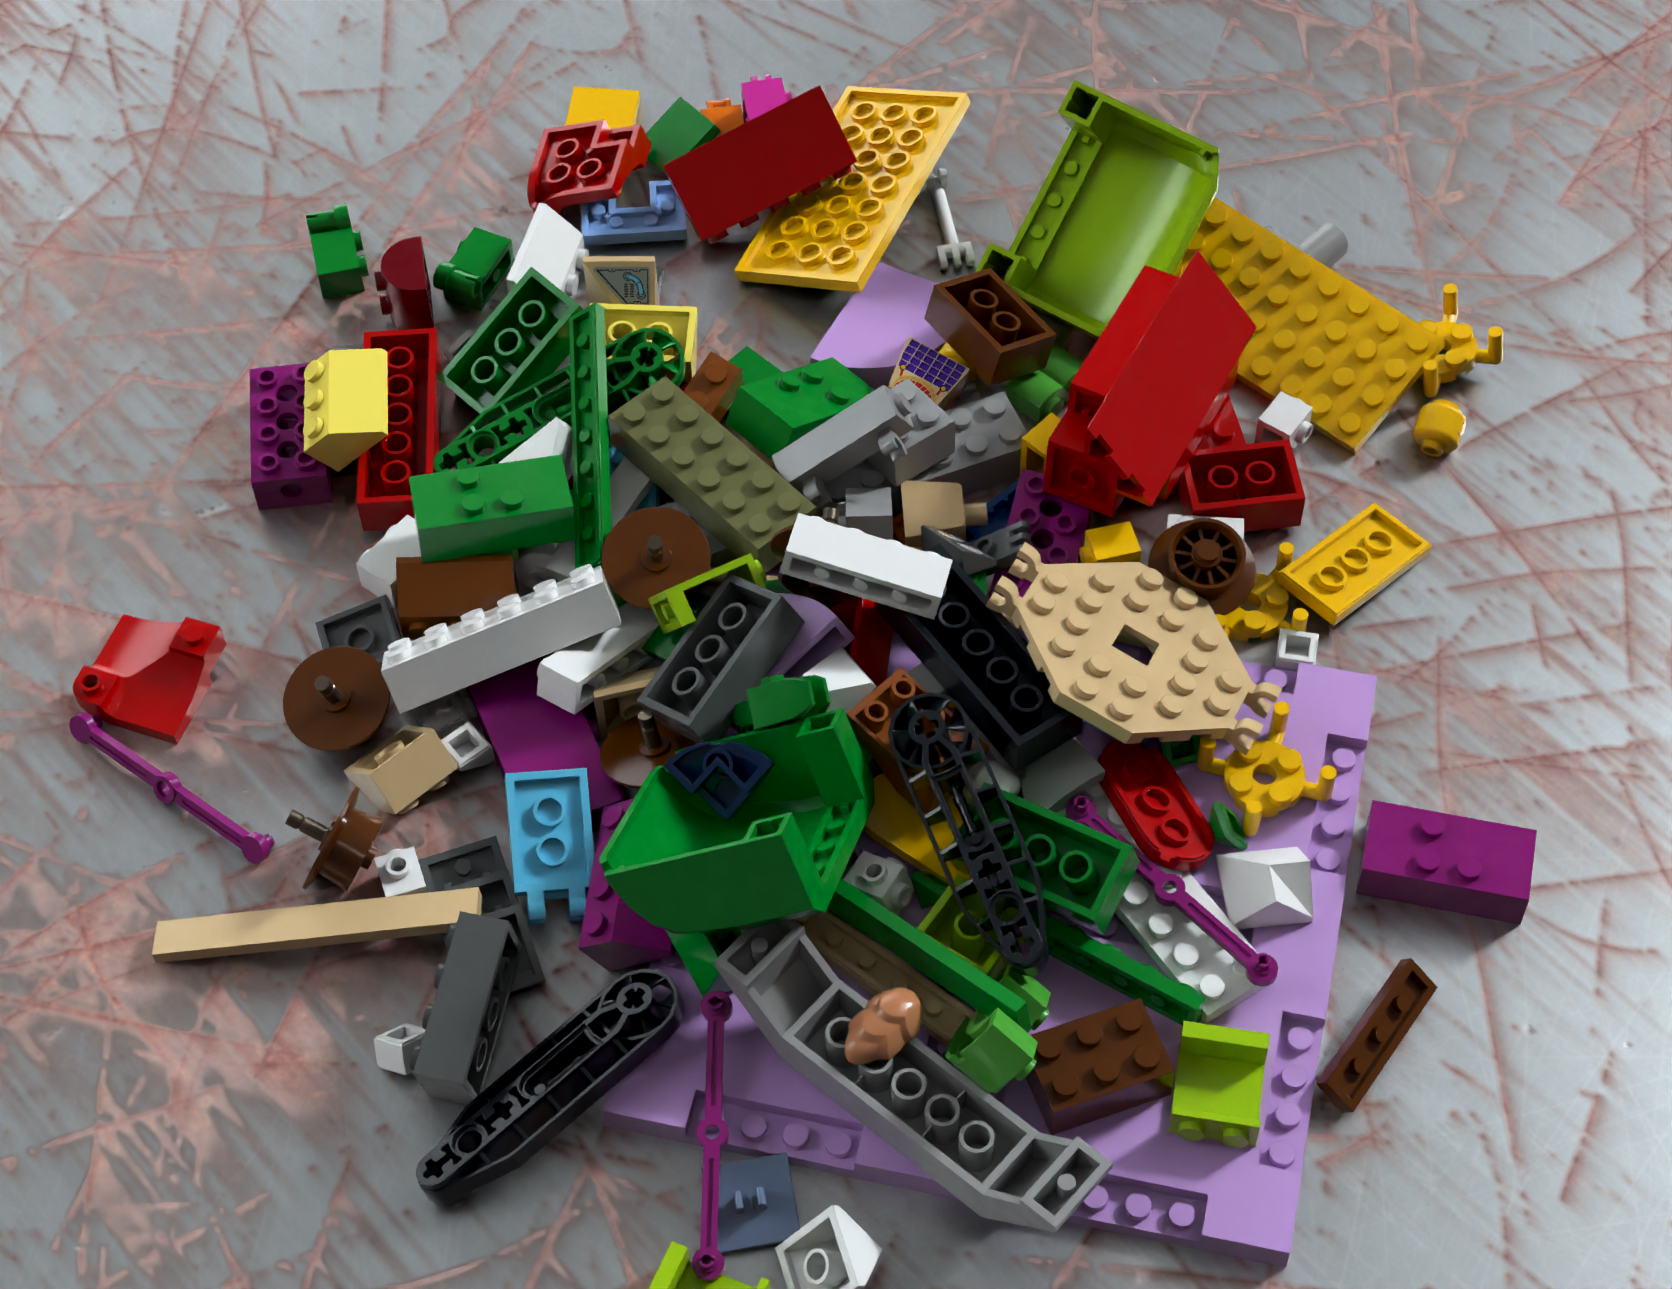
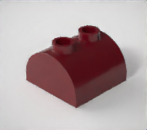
M418 236L403 239L392 245L384 253L381 260V269L374 270L377 291L386 292L379 294L382 315L390 314L391 320L398 330L435 328L431 286L422 238Z

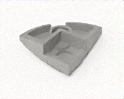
M1072 738L1026 766L1025 776L1021 778V795L1023 799L1057 813L1066 808L1068 802H1070V797L1104 780L1105 770L1084 747Z

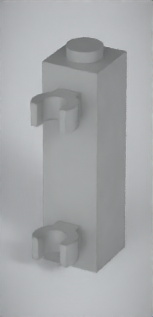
M880 386L772 455L778 474L811 503L815 501L817 509L821 510L832 503L831 496L824 485L879 450L885 456L890 454L894 463L907 456L906 448L900 437L914 429L909 416L912 408L908 400L902 393L896 394L887 386Z

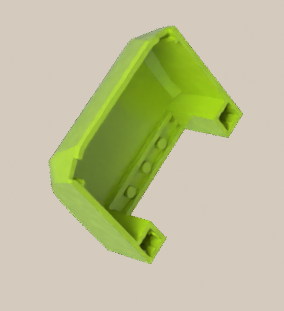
M1074 80L1058 110L1060 116L1072 128L1009 250L1007 251L990 242L975 272L991 268L1029 307L1098 340L1145 265L1174 275L1218 191L1219 148Z

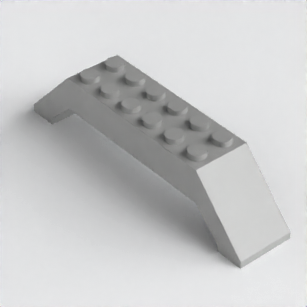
M795 920L745 930L714 961L715 968L785 1063L979 1216L1056 1233L1113 1168V1163L1078 1136L1072 1140L1037 1131L916 1037L907 1042L889 1060H875L860 1065L848 1062L844 1055L845 1041L849 1033L848 1024L858 1012L866 1007L868 1000L836 976L805 934V928Z

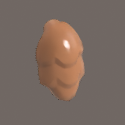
M892 988L869 999L866 1007L849 1021V1033L845 1041L844 1051L848 1062L860 1065L875 1060H889L907 1042L911 1041L918 1033L923 1017V1004L917 993L907 988Z

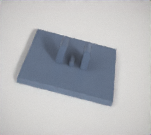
M787 1152L720 1164L718 1250L721 1254L782 1243L800 1229Z

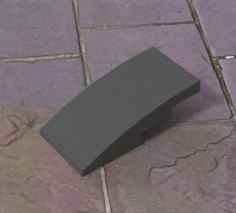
M496 836L418 860L427 892L479 887L482 894L481 915L510 922L523 947L510 993L546 982L521 904L517 896H514L512 879ZM441 933L446 948L447 933Z

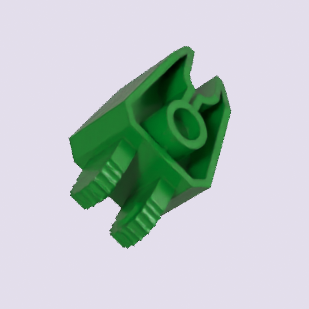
M774 675L760 679V686L746 690L748 700L735 705L732 718H734V722L739 727L753 725L754 730L825 713L831 703L826 678L817 675L799 678H784V675Z

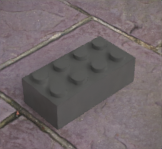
M728 573L696 617V621L691 624L636 701L644 709L652 710L655 720L661 726L696 743L722 739L734 722L732 712L735 705L748 700L747 689L761 685L760 679L768 675L805 621L783 596Z
M460 911L457 924H451L447 933L446 948L449 951L445 964L440 963L436 970L434 987L437 989L433 1004H428L424 1011L422 1027L426 1030L421 1045L417 1044L414 1047L410 1068L414 1070L413 1075L429 1097L467 1105L482 1093L523 947L509 921Z

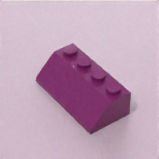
M633 799L603 807L578 947L579 950L607 971L675 956L676 950L664 929L652 925L634 912L606 881L604 870L599 861L602 851Z

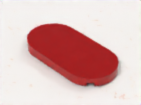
M1116 740L1107 744L1097 759V762L1105 770L1104 780L1100 781L1099 784L1140 850L1155 863L1172 870L1191 871L1205 864L1214 845V832L1167 758L1154 748H1152L1151 752L1141 748L1143 745L1141 742L1125 744L1120 740Z

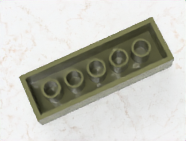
M666 376L608 415L611 444L738 558L751 553L753 559H757L761 563L765 573L781 562L774 556L771 550V540L775 533L785 527L794 525L798 513L807 516H817V509L813 503Z

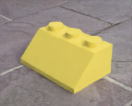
M597 303L603 306L605 311L606 345L630 332L642 328H655L665 331L680 343L685 357L686 370L682 383L691 381L695 375L697 362V307ZM673 347L662 351L665 363L679 354ZM612 355L606 358V360L612 359ZM667 369L666 377L671 381L676 374Z
M382 348L329 350L317 360H313L307 365L304 371V453L339 472L388 435L387 351Z

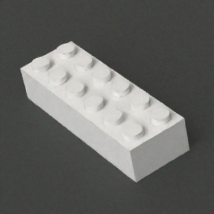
M591 564L578 567L569 573L570 578L557 583L555 579L546 580L534 586L533 593L520 597L519 594L506 596L497 602L498 607L483 612L482 608L474 609L460 617L461 622L448 627L446 623H440L425 630V636L410 641V638L407 637L391 643L388 646L389 651L384 652L381 673L399 713L401 714L621 625L619 607L607 583L601 565L592 568Z

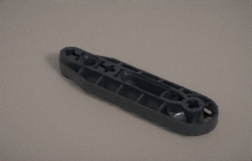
M928 692L913 696L901 704L891 718L888 731L890 747L960 910L1012 970L1025 976L1037 975L1044 970L1049 958L1043 885L1040 875L967 713L958 701L945 694ZM946 706H949L955 712L946 724L939 713ZM921 707L923 711L918 712L917 708ZM950 730L965 732L963 741H953ZM930 731L935 732L933 737L927 738V733ZM974 739L977 749L971 750L972 740ZM983 760L993 784L976 789L967 769ZM906 769L916 774V776L910 779ZM964 784H966L985 829L982 831L979 830L972 817L965 796L960 795L958 790ZM932 785L940 806L925 815L915 790ZM952 791L954 794L953 802L966 827L965 829L969 836L963 839L944 796L946 792ZM999 795L1009 820L992 825L983 804ZM947 821L956 842L940 850L930 826ZM1015 831L1025 857L1008 862L999 840ZM963 857L972 878L956 887L946 861ZM1031 867L1035 876L1036 896L1024 899L1015 876ZM994 872L997 873V878L1003 890L998 892L995 891L990 882L989 875ZM979 893L988 915L977 922L966 910L961 898ZM1007 908H1019V913L1014 919L1010 921L1000 920L1001 914ZM1036 909H1038L1040 928H1037L1031 914ZM995 930L1001 946H998L988 935L987 931ZM1022 936L1025 938L1030 947L1031 954L1029 956H1022L1023 953L1016 938Z
M639 969L627 972L614 980L467 1104L438 1145L418 1163L416 1177L419 1186L427 1198L439 1207H452L461 1202L472 1191L521 1167L669 1040L680 1027L684 1015L683 998L670 976L659 970ZM658 985H663L672 990V992L665 1000L658 1002L652 989ZM661 1007L671 1009L666 1019Z

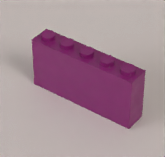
M555 652L466 687L470 704L484 736L493 747L495 761L504 782L505 773L587 768L592 833L600 828L604 806L629 800L625 787L612 781L603 771L600 762L601 750L597 742L601 741L600 734L594 720H586L583 712H586L587 708H583L574 715L537 695L538 666L545 657Z

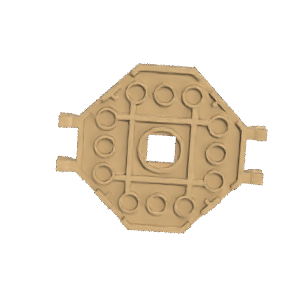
M1026 542L1023 544L1017 556L1026 561V563L1016 559L1008 573L1018 578L1029 580L1032 582L1031 586L1022 598L1019 596L1015 583L1002 575L994 590L1001 593L1004 597L994 592L988 600L986 607L996 612L1005 613L1012 618L1017 629H1023L1029 640L1026 648L1038 672H1045L1051 684L1048 692L1055 704L1125 744L1140 743L1143 738L1158 737L1161 742L1188 741L1192 735L1206 734L1209 739H1224L1230 742L1235 749L1247 755L1254 741L1244 734L1257 739L1264 725L1250 718L1237 721L1234 718L1242 703L1251 707L1253 712L1265 719L1272 704L1263 698L1275 703L1282 688L1270 682H1263L1258 685L1252 682L1207 600L1198 596L1191 589L1177 584L1163 576L1159 571L1149 568L1140 562L1044 564L1041 562L1040 554L1033 546ZM1118 635L1132 637L1148 647L1153 656L1147 666L1112 646Z

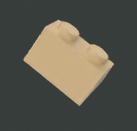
M405 725L345 769L344 772L382 812L402 815L416 807L419 803L417 798L426 791H435L444 786L450 780L449 774L456 770L458 766L433 728Z

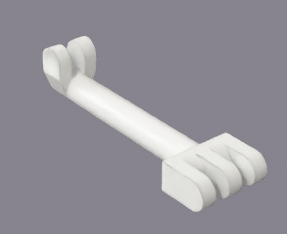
M946 168L938 169V176H934L932 170L926 180V184L932 195L945 245L936 246L940 271L947 270V259L950 258L954 269L961 268V257L964 256L967 266H975V256L971 241L959 243L945 194V188L948 185Z

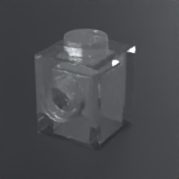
M459 691L413 708L417 726L433 728L440 740L468 721L474 726L473 719L478 717L470 697L462 698Z

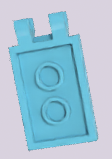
M587 768L505 773L514 896H527L528 925L545 924V900L568 898L569 922L583 921L586 907L585 891L589 890L594 862Z

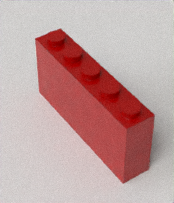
M819 85L662 165L699 240L704 241L708 239L710 244H713L727 237L729 234L726 229L739 223L740 227L744 228L758 221L760 218L757 213L770 207L773 213L789 205L791 202L788 197L801 191L804 197L820 189L819 181L830 175L835 181L851 173L850 165L858 161Z

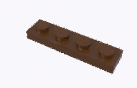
M1412 958L1400 960L1316 1082V1085L1342 1113L1354 1112L1438 988Z

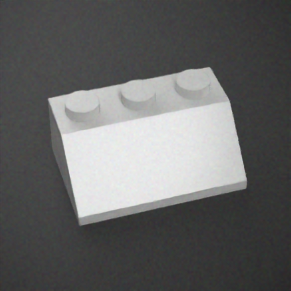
M545 203L538 204L506 279L508 293L529 268L533 267L569 297L575 296L579 284L578 276L580 271L584 270L583 256H589V251L584 247L583 234Z

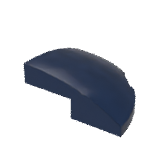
M707 741L685 748L670 758L663 766L691 794L698 793L725 821H728L738 813L754 794L775 763L759 750L739 742L729 741L728 743L710 744Z

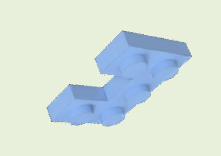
M649 181L650 206L616 208V198L581 203V233L583 234L584 246L687 239L686 213L670 181Z

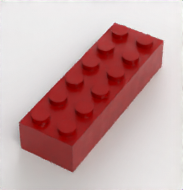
M437 328L364 332L363 349L382 348L387 351L388 435L358 457L356 504L363 531L388 530L391 526L398 524L406 515L414 518L408 477L435 473L433 463L436 454L440 451L441 381L437 377L442 372V354Z

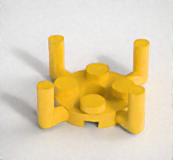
M1453 283L1446 284L1443 287L1442 320L1439 322L1431 320L1418 322L1445 340L1443 350H1447L1445 354L1437 355L1434 360H1427L1423 363V373L1419 378L1423 380V392L1428 398H1433L1438 394L1440 383L1456 380V375L1464 371L1468 374L1473 370L1476 363L1497 365L1503 360L1502 328L1497 326L1491 327L1488 330V349H1479L1472 327L1465 323H1456L1458 316V287Z
M1283 542L1279 545L1276 566L1268 576L1256 572L1254 586L1245 602H1252L1259 609L1245 611L1239 607L1224 616L1216 614L1228 639L1232 638L1248 642L1249 638L1261 637V640H1265L1279 634L1280 628L1305 632L1309 616L1308 611L1304 608L1295 609L1291 624L1287 622L1289 594L1287 590L1276 582L1278 572L1292 563L1294 546L1291 543Z
M1279 701L1274 705L1267 739H1252L1254 742L1247 755L1235 749L1229 755L1227 761L1214 758L1216 739H1209L1207 735L1200 739L1197 767L1201 771L1223 776L1225 792H1228L1232 799H1234L1233 804L1245 812L1242 831L1247 836H1254L1258 832L1262 817L1276 816L1279 814V811L1288 807L1290 809L1293 808L1301 797L1326 802L1332 796L1337 774L1336 769L1333 766L1325 765L1320 770L1317 784L1305 781V770L1300 753L1282 745L1290 706L1283 701ZM1257 773H1267L1275 781L1267 785L1260 784L1253 776Z

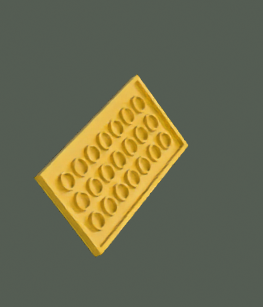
M847 86L834 107L833 113L858 162L850 165L851 173L835 181L830 175L819 181L820 189L804 197L801 191L788 197L791 202L789 205L773 213L770 211L734 270L738 281L861 293L970 106L968 94Z
M1215 197L1174 273V276L1180 278L1196 250L1201 253L1257 326L1240 355L1236 378L1271 401L1282 391L1313 407L1310 423L1314 425L1313 428L1353 454L1360 450L1423 373V363L1427 360H1434L1445 346V340Z

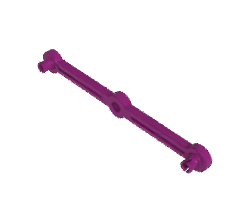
M79 713L70 719V731L78 742H89L152 786L156 797L161 802H175L239 847L249 862L258 864L269 857L270 848L275 844L272 836H269V834L262 835L258 832L249 833L184 788L174 773L170 771L161 772L100 729L103 726L100 716L93 715L91 717L87 713Z
M1079 795L1068 802L1066 806L1067 818L1133 846L1096 814V806L1092 800L1086 796ZM1133 846L1140 860L1135 872L1154 888V896L1158 903L1167 907L1175 906L1246 968V976L1254 985L1261 987L1269 986L1276 980L1278 964L1273 957L1266 953L1257 954L1185 891V883L1181 877L1176 874H1165ZM1170 885L1175 887L1176 891L1174 893H1167L1163 888Z
M718 990L707 993L700 1005L701 1013L705 1020L708 1021L705 1119L701 1120L696 1130L697 1140L701 1147L704 1148L700 1249L694 1254L691 1264L697 1278L706 1282L715 1281L720 1278L726 1266L725 1259L718 1250L721 1149L728 1143L730 1136L728 1126L722 1120L725 1022L732 1015L733 1005L730 997L723 991ZM711 1127H715L720 1131L719 1136L713 1140L706 1137V1131Z

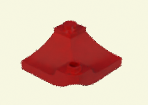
M605 119L544 129L528 178L527 197L533 212L535 213L539 203H545L562 217L565 206L618 198L630 172L645 168L652 144L641 124L610 129Z
M123 614L93 665L90 667L84 665L76 677L72 689L77 703L88 714L92 716L98 715L104 722L178 744L212 685L209 674L227 645L220 626L185 617L183 622H159Z

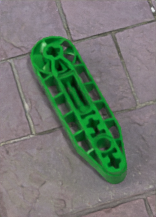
M642 328L630 332L606 345V358L612 355V359L606 360L608 413L626 404L665 377L667 369L676 374L671 381L677 387L681 385L685 377L686 362L681 345L671 334L655 328ZM673 347L679 354L665 363L662 351ZM570 365L484 410L447 447L436 454L433 463L435 473L450 471L454 467L458 470L499 464L501 460L556 417L572 427ZM566 379L569 380V382L557 387L556 389L544 395L541 394L542 392L565 381ZM616 381L617 385L612 387L610 383ZM536 396L537 399L527 403L526 405L514 410L511 413L508 412L510 409ZM501 414H504L503 417L484 426L488 421L494 419L495 417ZM503 440L505 445L501 446L500 441ZM483 449H494L493 452L487 456H479V453ZM471 458L472 463L468 464L467 459Z

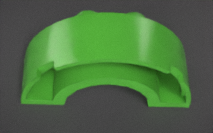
M1007 965L994 980L1027 1001L1031 1029L1035 1030L1043 1023L1050 1012L1047 1009L1051 992L1032 976L1021 975ZM999 1008L995 1009L988 1017L976 1010L971 1019L966 1016L958 1026L947 1046L945 1057L986 1092L998 1093L1013 1078L1020 1082L1032 1071L1037 1062L1034 1059L1038 1042Z

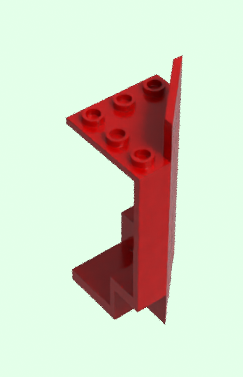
M1196 250L1180 278L1146 265L1141 270L1070 383L1068 409L1048 439L1043 491L1112 518L1124 497L1151 507L1157 497L1163 500L1168 498L1235 383L1240 355L1257 328L1198 250Z

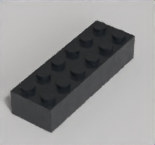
M939 543L926 551L935 552L953 561L935 620L874 602V607L954 700L958 701L971 721L1013 770L1018 772L1079 735L1083 719L1053 702L1048 692L1051 684L1045 672H1038L1026 648L1028 642L1001 612H996L986 607L989 598Z

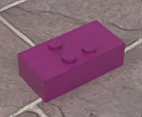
M1372 800L1366 823L1356 894L1520 925L1530 898L1537 830Z

